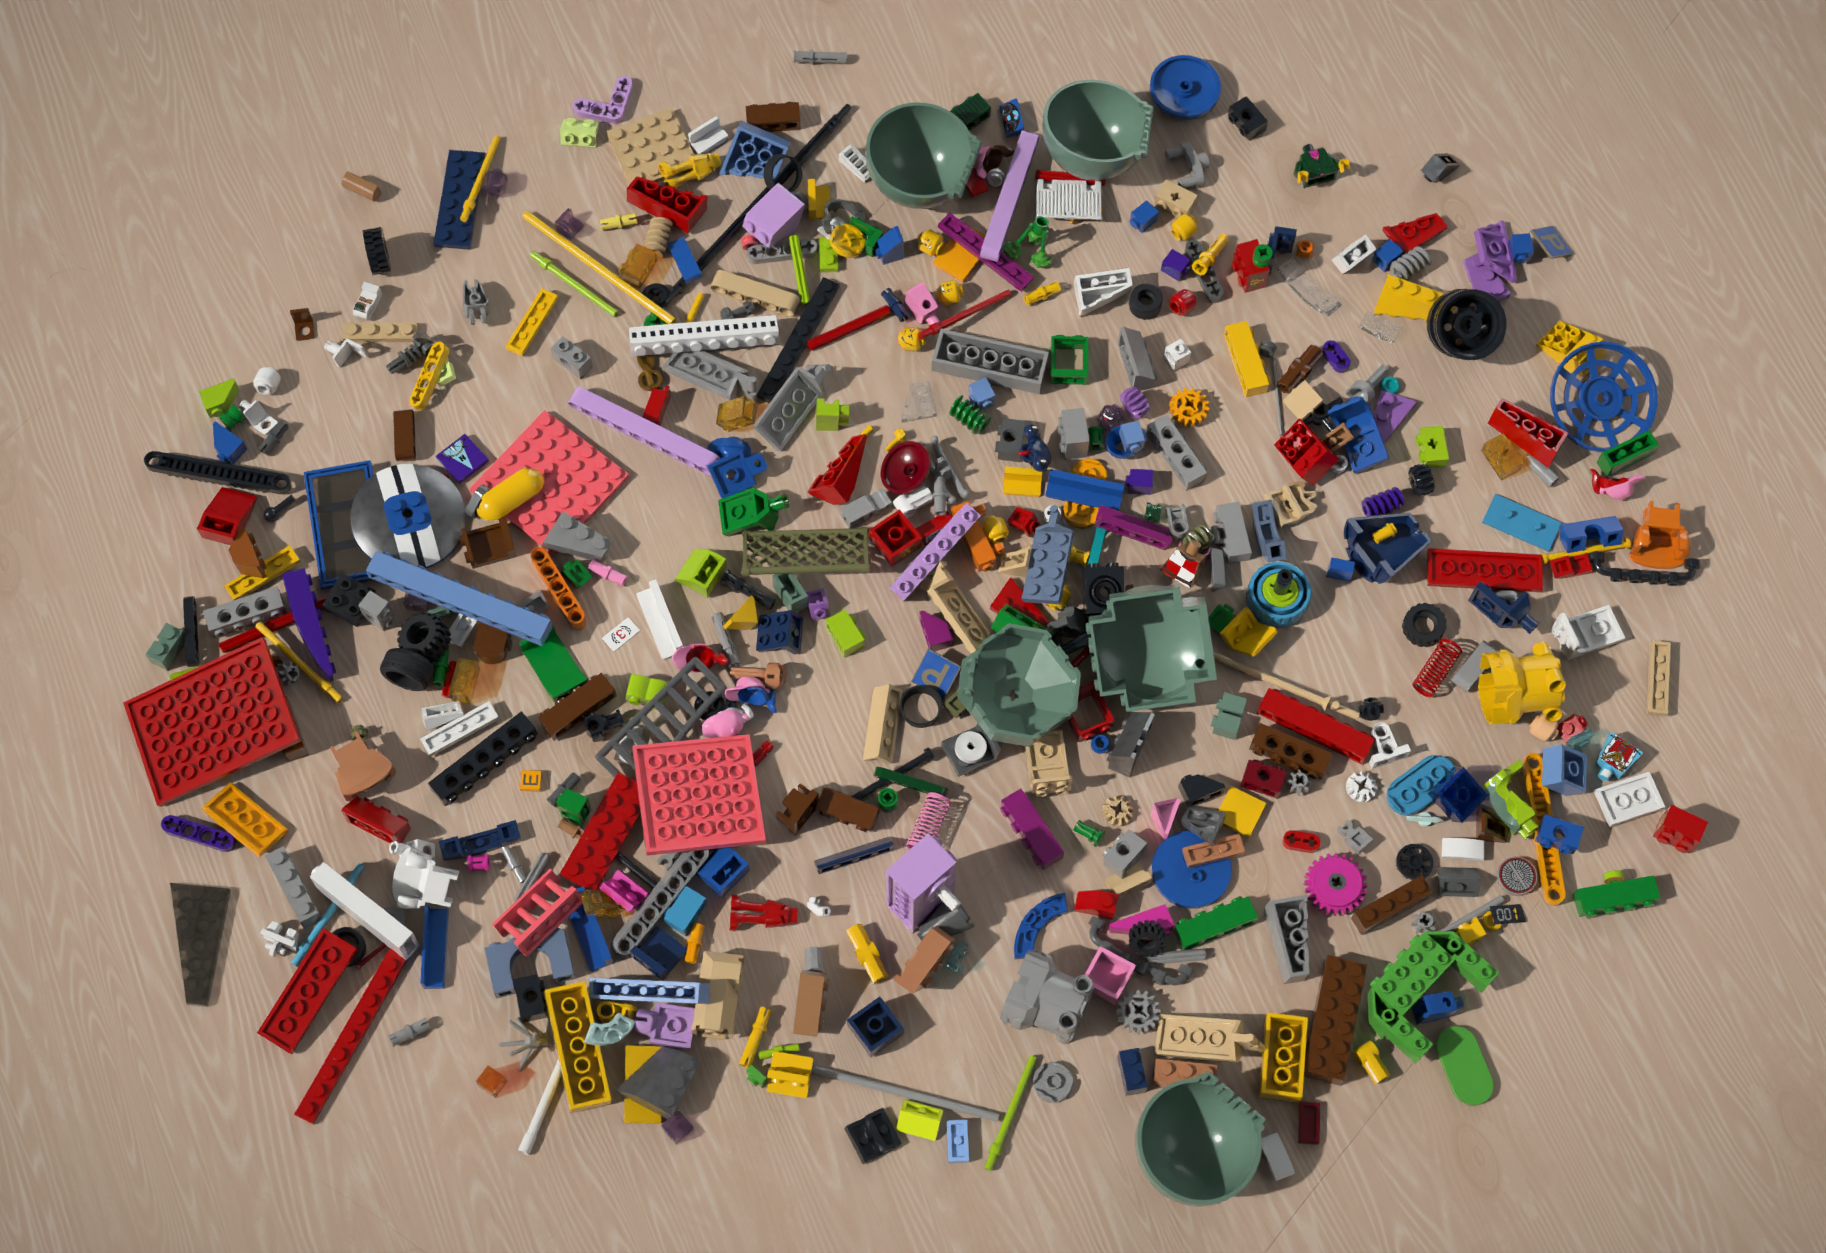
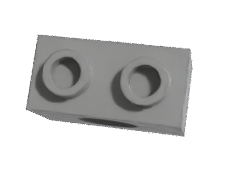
M564 336L550 348L553 359L580 380L593 367L591 357Z
M369 591L358 605L364 619L380 630L384 631L386 627L392 625L395 615L389 602L372 591Z
M1129 829L1125 834L1121 833L1115 841L1116 844L1112 848L1108 847L1103 854V865L1121 879L1147 851V842ZM1124 850L1127 851L1128 854L1121 855L1119 852Z

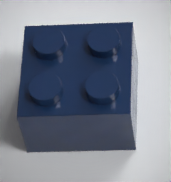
M880 996L847 1019V1026L870 1057L904 1034V1028Z

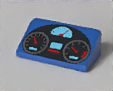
M1016 98L999 106L1006 137L1018 136L1022 130L1024 131L1020 108Z

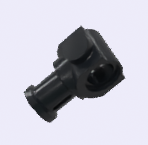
M619 709L607 716L589 713L584 716L586 733L592 738L593 742L603 740L605 734L609 733V729L619 725L625 726ZM592 725L599 726L596 730H590Z

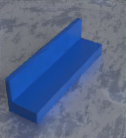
M1050 469L1045 496L1096 508L1102 505L1119 511L1125 484Z
M583 886L578 888L577 891L585 901L570 915V919L590 971L593 972L613 964V960Z
M425 905L420 982L424 989H444L449 911L448 909H430L429 905Z

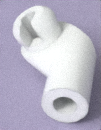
M1500 590L1496 593L1497 596L1508 600L1510 604H1513L1518 599L1517 593L1512 590Z
M816 897L809 899V902H807L808 909L815 915L827 917L831 914L829 907L818 906L820 904L819 899H816Z

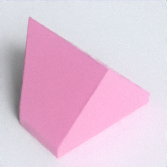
M1175 798L1153 804L1151 817L1163 840L1169 835L1181 799Z

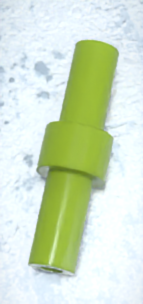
M798 1043L787 1046L777 1045L773 1049L759 1051L758 1053L761 1060L772 1057L774 1051L793 1053L800 1051Z

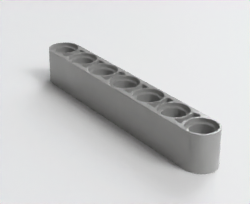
M708 849L700 850V855L697 858L694 854L695 851L683 852L612 939L611 949L615 953L628 955L633 946L639 944L708 858ZM684 863L688 865V869L685 873L682 871V866ZM672 878L675 879V886L673 888L670 887V880ZM659 894H662L663 901L659 904L657 897ZM647 909L651 912L648 919L645 918V911ZM634 925H637L638 932L634 935L632 928ZM622 940H624L626 944L625 948L623 950H620L619 944Z

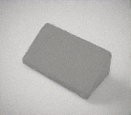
M1212 548L1209 561L1212 592H1215L1226 584L1223 550Z
M537 590L515 604V606L520 608L522 606L527 607L532 613L537 615L551 607L541 590Z

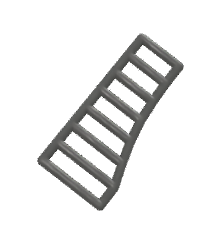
M694 657L595 755L596 760L615 777L620 771L605 758L614 749L635 770L634 758L619 742L628 735L637 745L647 744L633 730L640 721L663 743L683 741L696 722L725 692L727 686L699 658ZM694 667H697L717 687L710 696L687 675ZM681 680L704 701L697 710L674 689ZM667 694L691 715V718L685 725L660 702ZM654 707L679 731L674 741L646 716Z

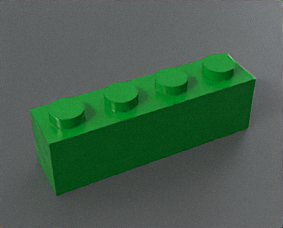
M1654 875L1580 888L1573 894L1579 917L1586 916L1587 919L1594 918L1600 913L1611 915L1616 913L1617 910L1622 909L1625 912L1632 911L1638 906H1643L1644 908L1653 907L1661 898Z
M1242 896L1231 900L1230 904L1224 905L1222 903L1213 907V910L1210 912L1201 911L1197 913L1195 918L1190 920L1187 918L1179 920L1173 931L1182 950H1190L1255 924L1258 916L1249 897L1242 898Z

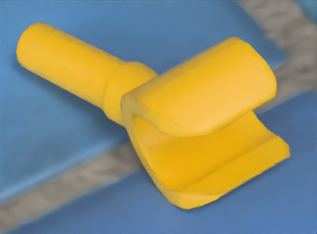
M902 428L894 432L896 438L885 447L887 452L898 442L901 443L906 440V434Z

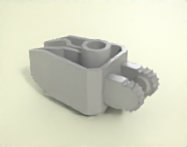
M474 279V288H470L467 280H465L463 285V316L469 318L471 325H475L476 317H480L482 324L487 323L486 315L489 313V301L482 284L477 279Z

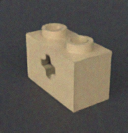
M1165 180L1156 194L1154 205L1161 210L1172 213L1178 218L1182 214L1189 215L1196 205L1198 195Z

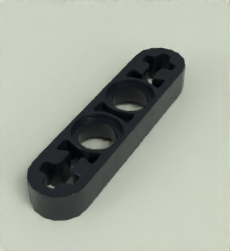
M188 596L183 598L185 656L187 666L196 667L199 666L197 604L194 596Z

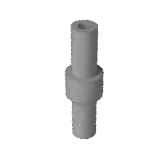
M509 846L503 847L501 850L508 861L507 865L510 871L514 872L520 884L523 883L526 877L520 868L521 864L518 858L514 857Z

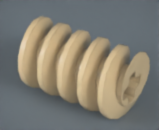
M654 217L650 220L642 247L645 254L654 258L663 257L662 253L666 251L665 246L668 244L667 240L670 237L669 234L673 226L672 221L663 217Z

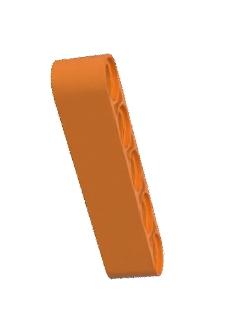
M542 547L534 548L530 555L534 568L570 627L574 630H582L587 622L584 611L548 552ZM540 556L544 557L541 561L536 560ZM549 571L554 572V573H553L552 575H550V576H546V575H545V574H546L547 572H549ZM558 586L563 587L560 591L554 590ZM565 602H572L570 606H564ZM575 617H581L579 621H573Z

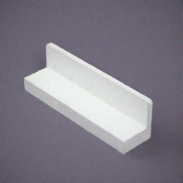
M655 579L649 582V589L638 592L636 596L661 658L665 660L672 657L675 651L682 648L683 645Z

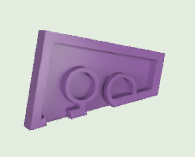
M1478 253L1465 259L1464 267L1473 289L1485 291L1494 296L1499 302L1510 296V291L1498 275L1481 264Z
M1381 390L1373 415L1384 444L1410 410L1413 409L1417 401Z

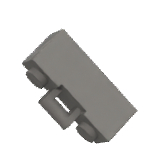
M1233 502L1217 505L1216 511L1213 513V520L1218 525L1210 527L1215 535L1214 545H1224L1221 547V550H1223V557L1227 559L1229 564L1250 560L1252 552L1240 503ZM1219 531H1222V534H1223V538H1222V539H1221V537H1220Z

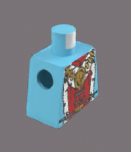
M1611 732L1606 738L1595 763L1596 766L1601 768L1598 777L1605 782H1608L1611 776L1620 779L1643 752Z

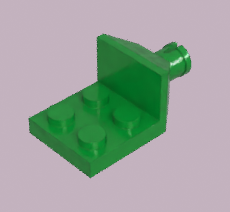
M753 487L718 500L722 534L727 537L757 525L768 531H773L779 518L778 511L790 507L787 495L781 494L774 498Z

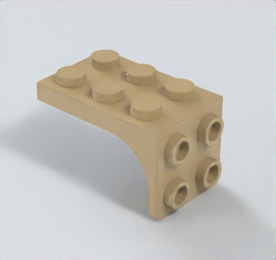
M1063 730L1051 731L1032 746H1025L1032 795L1044 797L1049 793L1063 795L1071 791L1073 779L1068 771Z

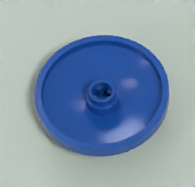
M1178 55L1164 60L1155 68L1150 79V96L1156 107L1166 115L1182 120L1196 119L1206 115L1216 106L1221 92V82L1216 70L1208 62L1195 56Z

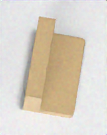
M1137 863L1122 879L1113 874L1107 877L1105 882L1111 893L1118 894L1119 899L1151 884L1152 877L1149 871H1144L1141 863Z

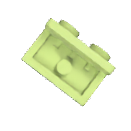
M575 118L563 119L560 128L561 145L596 147L599 121L591 119L576 120Z

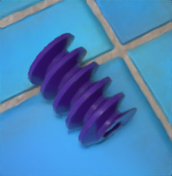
M1393 487L1391 490L1387 489L1384 493L1379 492L1377 495L1365 497L1361 502L1366 517L1372 516V514L1379 516V512L1382 515H1386V509L1389 513H1393V507L1396 511H1399V505L1404 506L1405 504L1402 493L1397 487Z

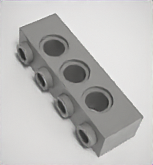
M1166 414L1149 423L1146 430L1147 435L1187 491L1205 481L1207 475L1206 466L1204 463L1199 462L1195 450L1188 446L1185 436L1179 433L1174 420L1170 419ZM1165 435H1169V436H1171L1172 438H1171V439H1167V438H1165L1164 436H1165ZM1174 450H1180L1182 453H1176ZM1189 464L1192 468H1186L1184 465Z
M278 586L204 610L203 613L212 637L220 638L233 631H242L246 627L256 625L260 621L263 623L266 620L278 618L286 614L287 610ZM268 605L265 610H260L262 606ZM250 611L248 615L242 616L244 612ZM226 618H231L230 621L223 622Z

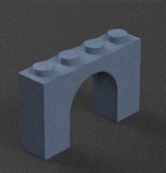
M557 927L535 949L548 956L556 984L576 979L564 928L560 929ZM511 938L509 942L502 944L500 942L491 943L489 947L485 948L496 998L516 994L512 967L516 958L522 954L513 943L516 938Z

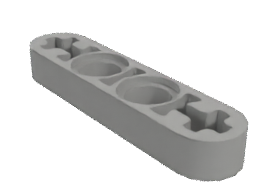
M812 239L799 240L803 259L814 257L817 253L816 242ZM779 242L770 248L764 244L751 246L747 250V259L752 264L793 260L792 254L786 252L790 247V242ZM807 246L811 247V251H808ZM775 249L778 251V254L770 256L768 252ZM754 252L757 253V257L753 256Z

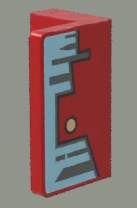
M948 510L946 515L937 516L915 528L922 536V542L925 546L952 519Z

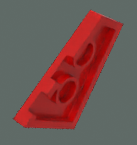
M1437 213L1416 218V220L1405 223L1404 221L1396 226L1383 227L1382 231L1394 243L1400 245L1404 255L1447 230L1448 225Z

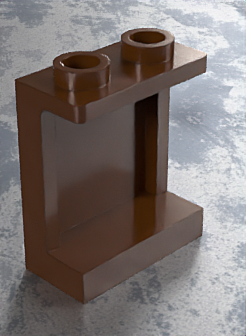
M506 516L498 519L499 523L470 531H466L465 528L461 529L463 535H460L462 547L466 546L467 552H464L467 563H471L472 569L517 557Z

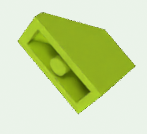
M233 378L199 391L210 418L218 417L228 411L239 391V387Z

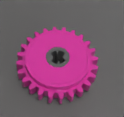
M1328 853L1326 859L1320 856L1319 862L1314 860L1312 863L1313 867L1309 866L1308 871L1310 873L1305 874V878L1309 879L1304 881V885L1308 886L1305 889V893H1310L1307 899H1313L1314 903L1312 906L1314 907L1318 904L1320 912L1323 908L1326 909V915L1330 911H1333L1334 916H1337L1338 912H1341L1343 916L1346 910L1352 913L1353 907L1357 909L1359 903H1362L1364 900L1362 896L1367 894V891L1364 889L1367 888L1368 884L1363 883L1367 876L1361 875L1364 869L1358 870L1359 863H1351L1352 857L1346 860L1345 854L1341 858L1338 857L1337 853L1334 854V857H1331ZM1335 882L1338 883L1337 887L1333 886Z

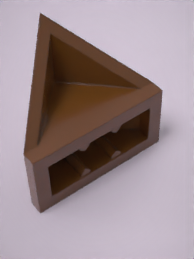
M1477 804L1476 840L1507 843L1508 826Z

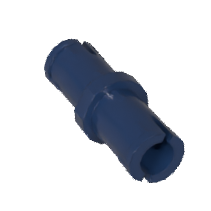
M891 288L886 289L888 293L884 290L881 296L888 303L890 310L896 314L899 321L904 322L903 317L906 320L909 319V313L903 307L902 301L894 295Z

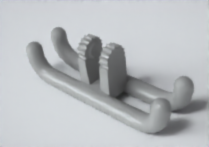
M933 435L931 443L939 459L935 461V466L931 460L930 474L933 479L939 476L944 477L945 481L951 479L959 495L963 499H967L969 491L964 489L939 444L938 436ZM920 441L919 443L925 447V443ZM945 485V492L947 493L946 502L949 505H954L956 498L951 496Z

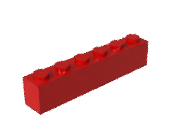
M1268 688L1257 711V714L1363 765L1375 740L1369 733L1355 730L1352 725L1341 723L1332 715H1324L1318 712V709L1315 707L1306 706L1294 697L1289 698L1278 689Z

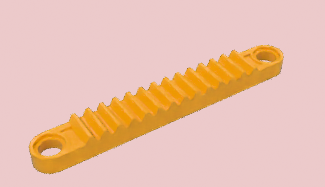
M1529 753L1522 762L1524 785L1528 805L1533 808L1536 814L1533 820L1539 826L1545 814L1552 817L1553 815L1548 788L1542 786V757L1537 753ZM1528 760H1536L1538 767L1531 768L1528 765ZM1538 827L1532 836L1534 837L1543 896L1547 904L1557 906L1563 902L1566 894L1559 851L1553 847L1545 848L1540 843L1535 842ZM1552 890L1557 891L1560 898L1553 900L1549 892Z

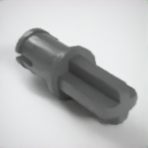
M279 421L272 432L267 434L268 437L258 447V450L268 456L273 447L280 443V438L288 430L289 426L285 422Z
M572 772L561 785H557L558 788L546 800L556 808V802L560 793H564L566 788L572 790L581 778Z

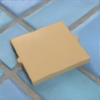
M1306 380L1297 388L1292 389V392L1282 400L1293 414L1302 421L1311 413H1314V410L1324 402Z

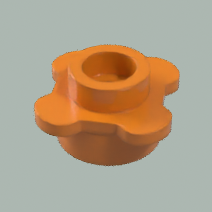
M1303 240L1296 243L1298 247L1296 251L1297 257H1313L1312 249L1314 244L1312 242Z

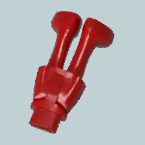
M732 894L730 931H736L739 925L743 923L763 924L765 928L779 927L785 925V923L786 926H788V923H797L798 908L789 907V904L785 905L768 899L766 903L747 902L740 899L738 895ZM738 911H758L763 912L764 914H742L738 913Z

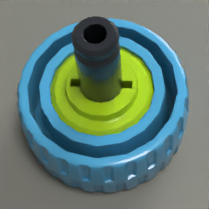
M1272 562L1260 567L1253 574L1248 584L1246 602L1254 617L1262 624L1276 628L1288 627L1297 623L1306 613L1312 595L1311 585L1305 574L1296 566L1285 562Z

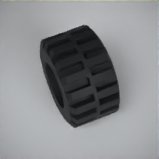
M419 612L418 615L414 614L412 618L406 619V623L401 625L402 629L398 631V636L400 637L397 638L398 647L423 656L431 664H433V661L437 662L440 660V657L446 654L445 651L450 647L448 643H451L449 628L434 614Z

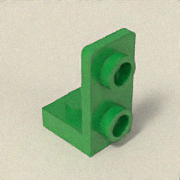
M852 216L850 218V225L857 227L863 235L868 237L865 242L866 254L873 257L877 248V241L883 236V232L878 227L871 226L865 223L864 220Z

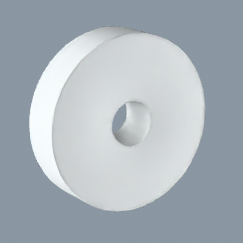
M973 731L962 733L955 743L957 757L966 763L980 761L987 749L985 739L979 733ZM972 745L974 749H968L967 746Z

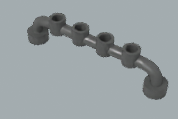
M1091 917L1088 923L1091 926L1089 931L1091 941L1096 946H1101L1135 964L1134 971L1145 976L1147 972L1154 976L1152 981L1163 986L1164 982L1174 986L1184 983L1187 978L1192 979L1195 970L1185 964L1180 965L1177 970L1180 975L1174 978L1164 971L1150 966L1147 962L1137 959L1130 953L1115 947L1110 942L1100 939L1097 932L1098 930L1103 931L1106 923L1097 917Z

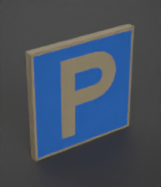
M1554 226L1532 229L1530 231L1550 259L1573 254Z
M928 648L911 682L916 685H926L938 692L941 699L945 700L961 666Z

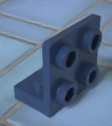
M1275 226L1274 232L1270 233L1267 245L1272 249L1273 253L1271 262L1268 265L1270 269L1269 275L1273 267L1275 252L1278 251L1282 254L1292 252L1297 229Z
M792 610L760 615L756 651L763 652L784 648L794 655L801 654L803 617Z
M658 926L653 929L639 948L634 945L630 950L631 957L662 981L687 952L686 947Z

